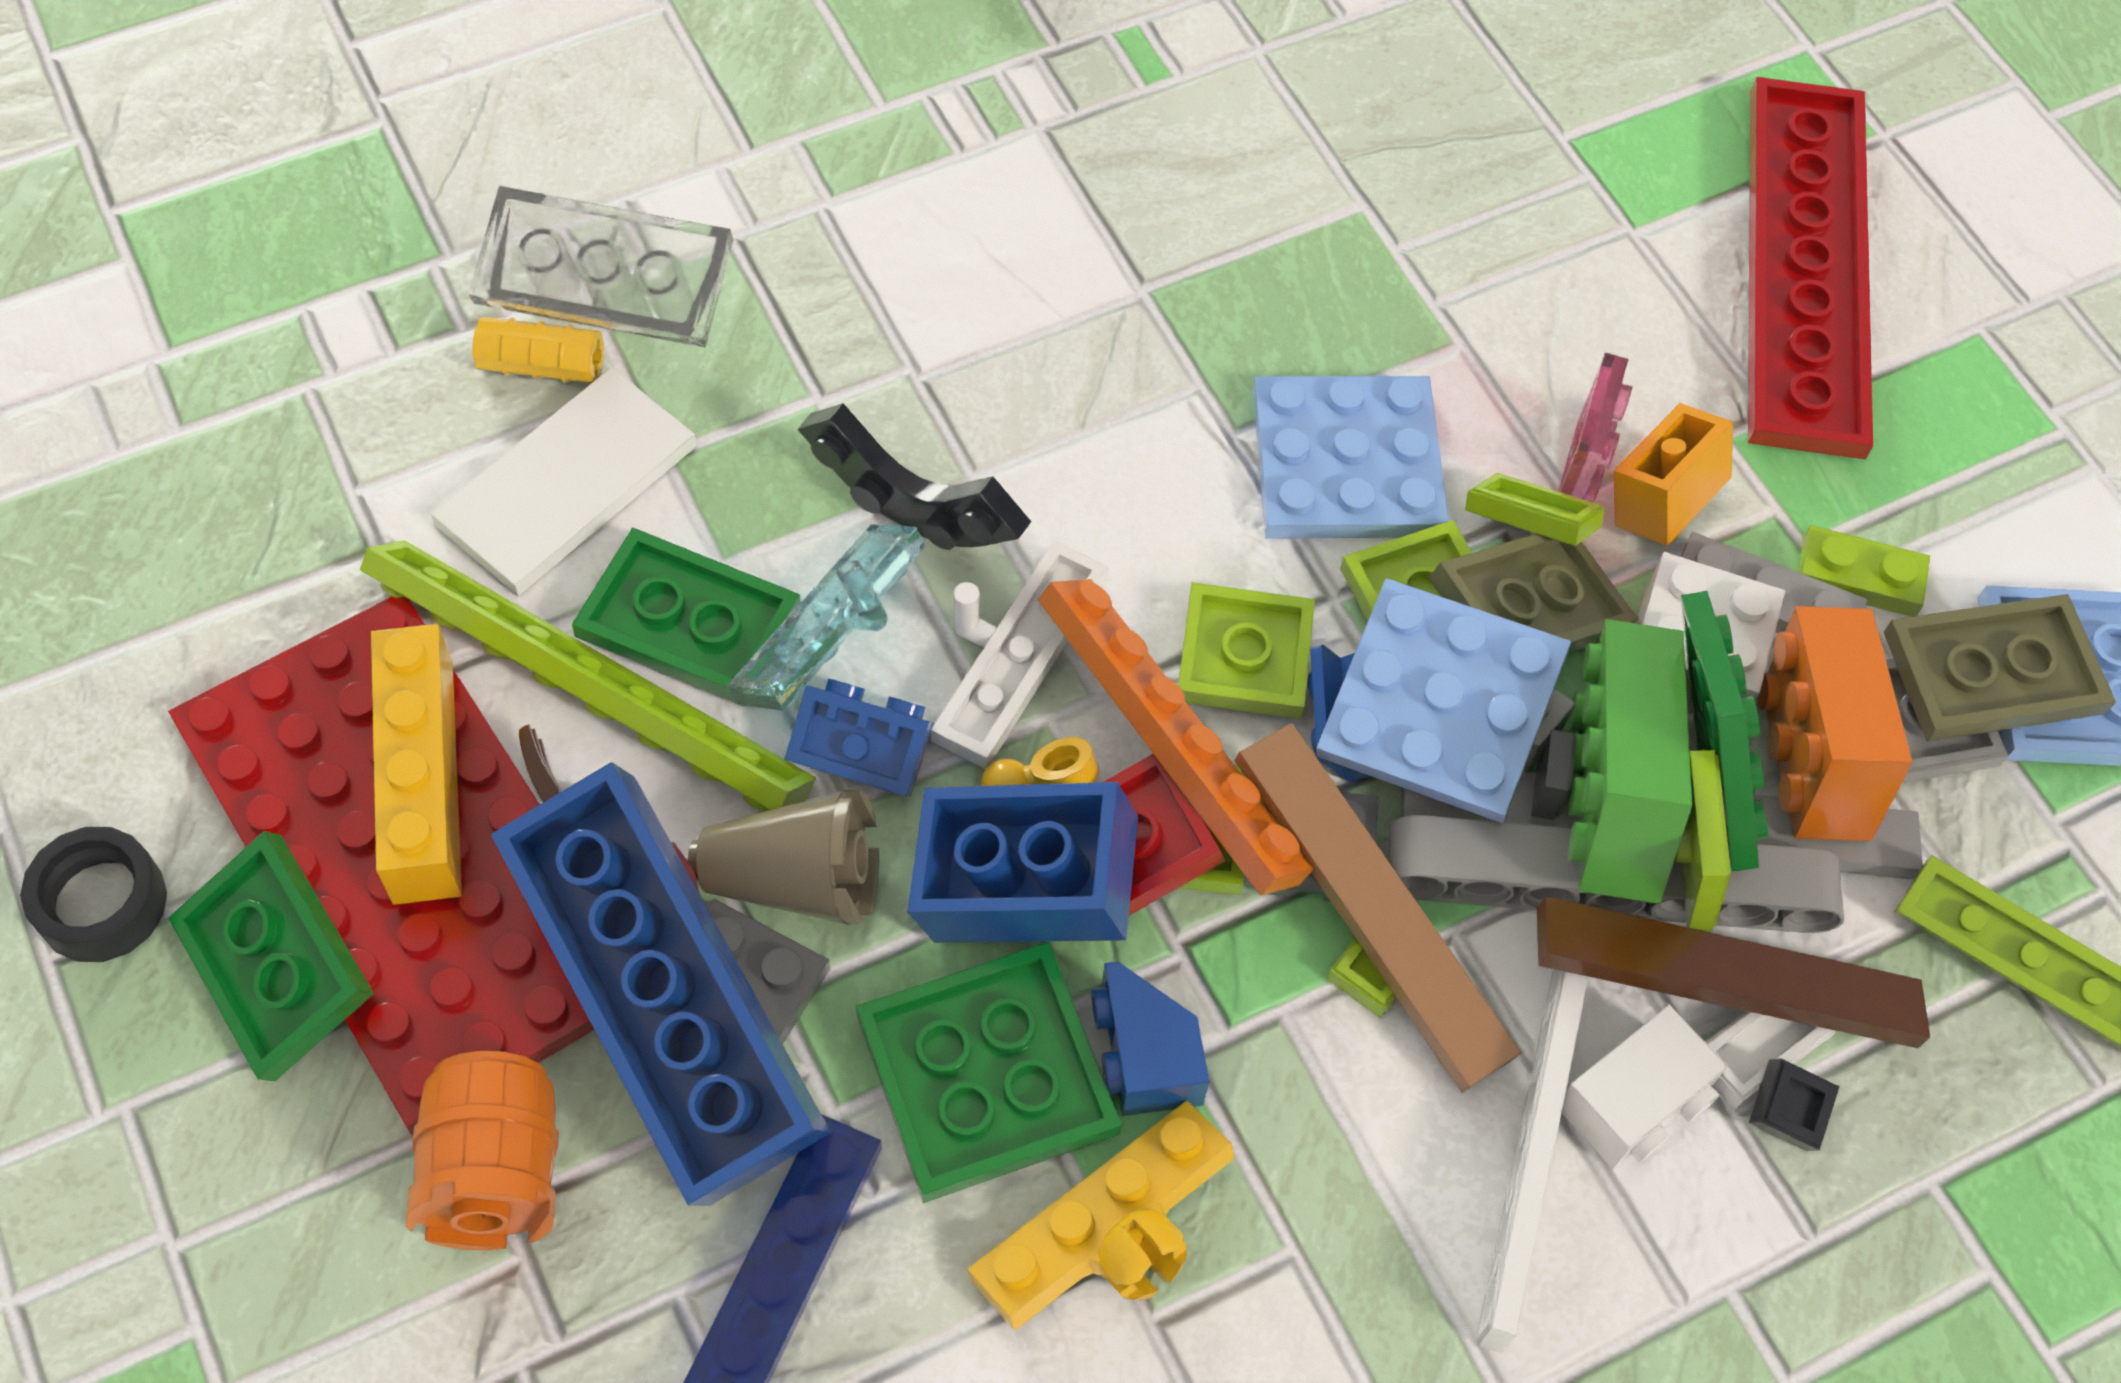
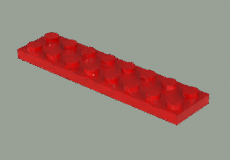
M1756 77L1750 91L1748 443L1864 460H1866L1873 448L1865 91Z

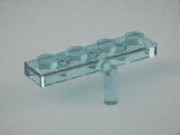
M870 524L728 683L727 687L736 703L743 706L784 711L788 705L799 698L804 686L824 663L836 655L839 646L853 630H882L887 624L888 616L880 599L896 581L906 574L908 566L926 547L917 528Z

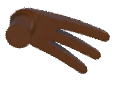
M529 724L519 729V740L523 759L539 797L545 802L562 792L552 773L541 738L538 739L535 728L531 729Z

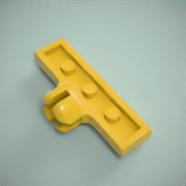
M1186 1100L970 1266L967 1270L973 1285L1014 1331L1079 1280L1091 1274L1105 1277L1124 1299L1143 1301L1152 1298L1158 1294V1289L1144 1276L1148 1268L1150 1267L1169 1285L1182 1270L1187 1259L1184 1234L1166 1217L1167 1213L1182 1199L1235 1159L1232 1143Z

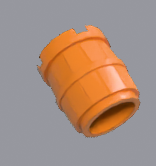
M475 1051L460 1053L444 1059L434 1068L433 1073L426 1079L418 1122L414 1126L412 1152L415 1154L414 1183L408 1190L406 1227L411 1232L418 1223L426 1227L425 1241L432 1244L460 1250L492 1251L506 1249L507 1235L528 1231L527 1244L540 1240L552 1231L556 1192L551 1187L554 1157H556L559 1131L556 1129L554 1086L541 1064L526 1056L508 1052Z

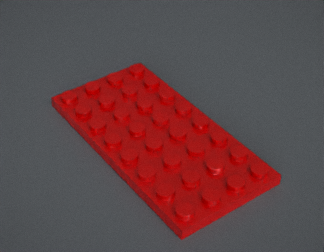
M391 596L172 708L168 713L245 847L263 831L279 834L283 837L374 992L345 1021L413 1137L414 1126L418 1122L419 1107L425 1081L442 1060L460 1053L501 1051L526 1056L539 1063L594 1031V1028L491 836L493 832L540 804L454 669L462 897L393 905L376 872L371 631L425 625L408 598L405 596L398 598Z

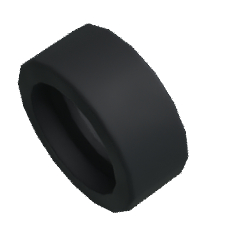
M83 827L58 836L37 853L24 873L20 897L26 919L56 953L77 962H105L130 953L151 936L163 917L167 890L161 870L146 849L132 835L113 827ZM100 863H121L132 873L134 879L132 893L123 907L108 919L89 926H68L57 916L55 908L58 895L66 883L83 869Z

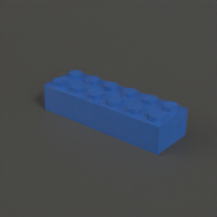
M610 762L491 834L688 1206L713 1205L831 1133L633 775Z

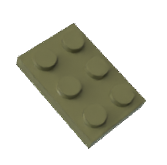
M1533 534L1440 562L1428 577L1443 598L1570 640L1571 645L1568 653L1586 648L1588 643H1599L1605 619L1636 623L1639 620L1582 542L1573 546L1546 536Z
M2069 594L1893 619L1883 632L1926 742L2104 715L2116 703Z

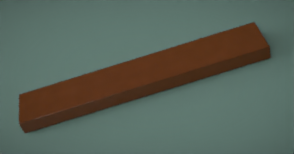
M1545 896L1536 908L1538 966L1913 1048L1921 1047L1930 1038L1921 979Z

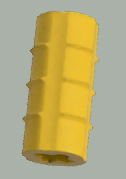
M482 316L478 320L474 331L472 355L475 367L478 370L501 372L506 376L510 374L532 376L536 380L542 377L562 380L564 383L568 381L592 383L600 377L603 368L604 341L601 331L575 328L571 324L566 327L545 324L543 321L538 323L517 321L513 317L508 320Z

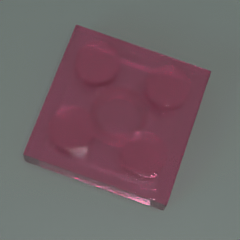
M1604 353L1576 424L1558 492L1595 502L1605 468L1609 469L1618 444L1620 433L1615 432L1617 423L1623 419L1633 386L1622 383L1628 363L1627 358Z

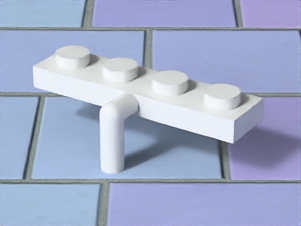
M1054 540L998 627L979 618L978 587L970 582H963L957 585L954 589V630L960 637L982 647L983 650L931 728V742L986 769L993 761L1068 642L1037 599L1050 582L1092 579L1095 584L1103 587L1108 577L1109 566Z

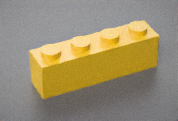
M439 624L371 631L376 872L393 905L462 897L452 659Z

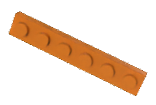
M1092 579L1050 582L1037 599L1259 895L1299 886L1314 868L1300 851L1297 839L1275 819L1262 802L1260 792L1255 784L1239 772L1222 750V743L1218 736L1202 724L1186 703L1181 688L1173 680L1166 677L1149 655L1148 647L1144 640L1137 633L1129 629L1112 607V601L1108 593L1102 587L1095 584Z

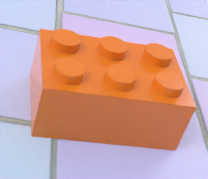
M1795 606L1785 632H1779L1776 636L1774 658L1768 672L1764 674L1760 693L1757 696L1758 707L1760 710L1767 711L1770 725L1767 738L1768 754L1771 760L1778 762L1781 775L1778 790L1779 805L1783 812H1789L1794 839L1872 841L1913 763L1872 609Z

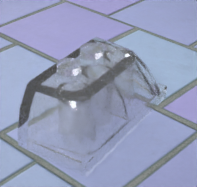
M499 186L468 295L473 303L504 309L599 331L678 342L706 348L734 238L729 228Z

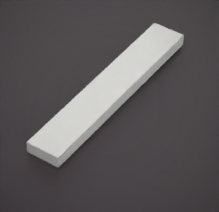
M1553 969L1475 1340L1478 1341L1479 1347L1499 1353L1504 1352L1518 1332L1589 978Z

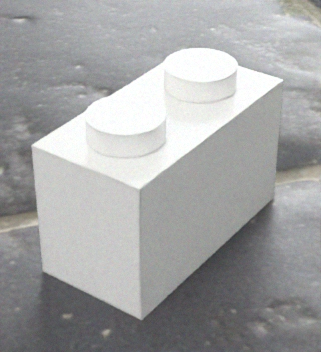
M1669 1004L1570 1084L1565 1093L1562 1114L1612 1170L1631 1154L1639 1163H1642L1671 1137L1664 1128L1680 1114L1688 1122H1691L1720 1096L1712 1086L1728 1066Z

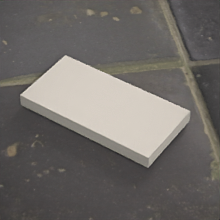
M611 367L435 509L431 516L437 528L514 594L520 596L696 448V435Z

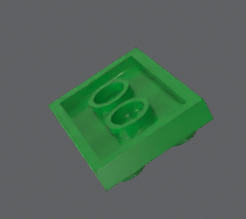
M632 527L574 619L572 628L576 638L736 704L745 706L801 608V600L798 593Z
M263 831L168 917L257 1080H278L374 994L286 842L279 834Z

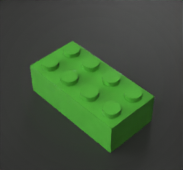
M1605 619L1599 644H1587L1582 667V681H1586L1588 684L1585 693L1575 691L1572 701L1576 704L1569 716V729L1579 731V733L1574 734V738L1577 741L1573 772L1579 773V777L1575 776L1572 782L1568 815L1579 817V822L1574 821L1571 829L1568 861L1578 863V891L1660 904L1692 808L1684 631Z

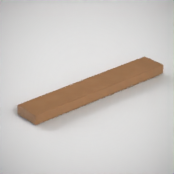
M1293 723L1240 751L1234 760L1244 776L1251 780L1258 788L1262 802L1279 824L1295 836L1299 843L1300 851L1314 868L1311 874L1461 1093L1522 1054Z

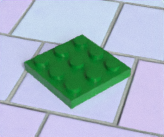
M1708 591L1681 595L1695 743L1697 751L1715 750V755H1718L1731 871L1759 868L1757 840L1768 839V826L1762 800H1753L1755 790L1764 788V776L1757 748L1749 749L1751 738L1760 736V725L1753 696L1741 697V695L1746 694L1744 668L1739 654L1728 656V654H1733V640L1727 615L1715 616Z
M1049 942L856 1005L858 1022L923 1203L1109 1139L1121 1133L1122 1124Z

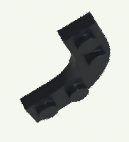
M844 403L810 413L797 429L810 443L811 451L817 460L831 468L851 488V497L858 506L870 513L876 514L880 512L887 518L929 539V541L941 549L951 550L954 546L981 547L1017 540L1032 522L994 476L957 485H943L923 479L909 471L881 447Z

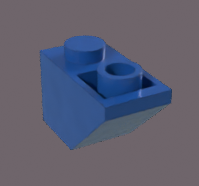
M1120 962L1104 963L1101 988L1091 990L1092 1010L1096 1029H1108L1111 1052L1102 1053L1103 1077L1109 1094H1119L1122 1116L1174 1110L1186 1100L1194 1107L1203 1106L1210 1081L1198 1017Z

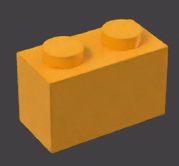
M1679 403L1613 471L1615 526L1668 546L1732 478L1733 421Z

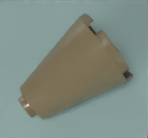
M844 790L704 827L698 840H693L689 846L688 862L705 893L847 925L863 924L865 922L861 915H871L878 889L879 848H868L864 828L877 827L875 813L869 797L863 790Z

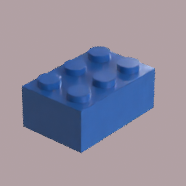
M1118 782L924 788L907 913L934 943L1126 940L1138 815Z

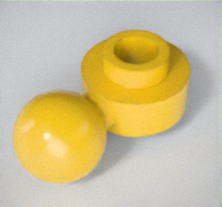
M1065 737L1054 740L1039 749L1028 765L1024 766L1021 762L1010 758L998 759L992 762L982 774L981 786L1095 783L1100 769L1088 741L1079 737Z

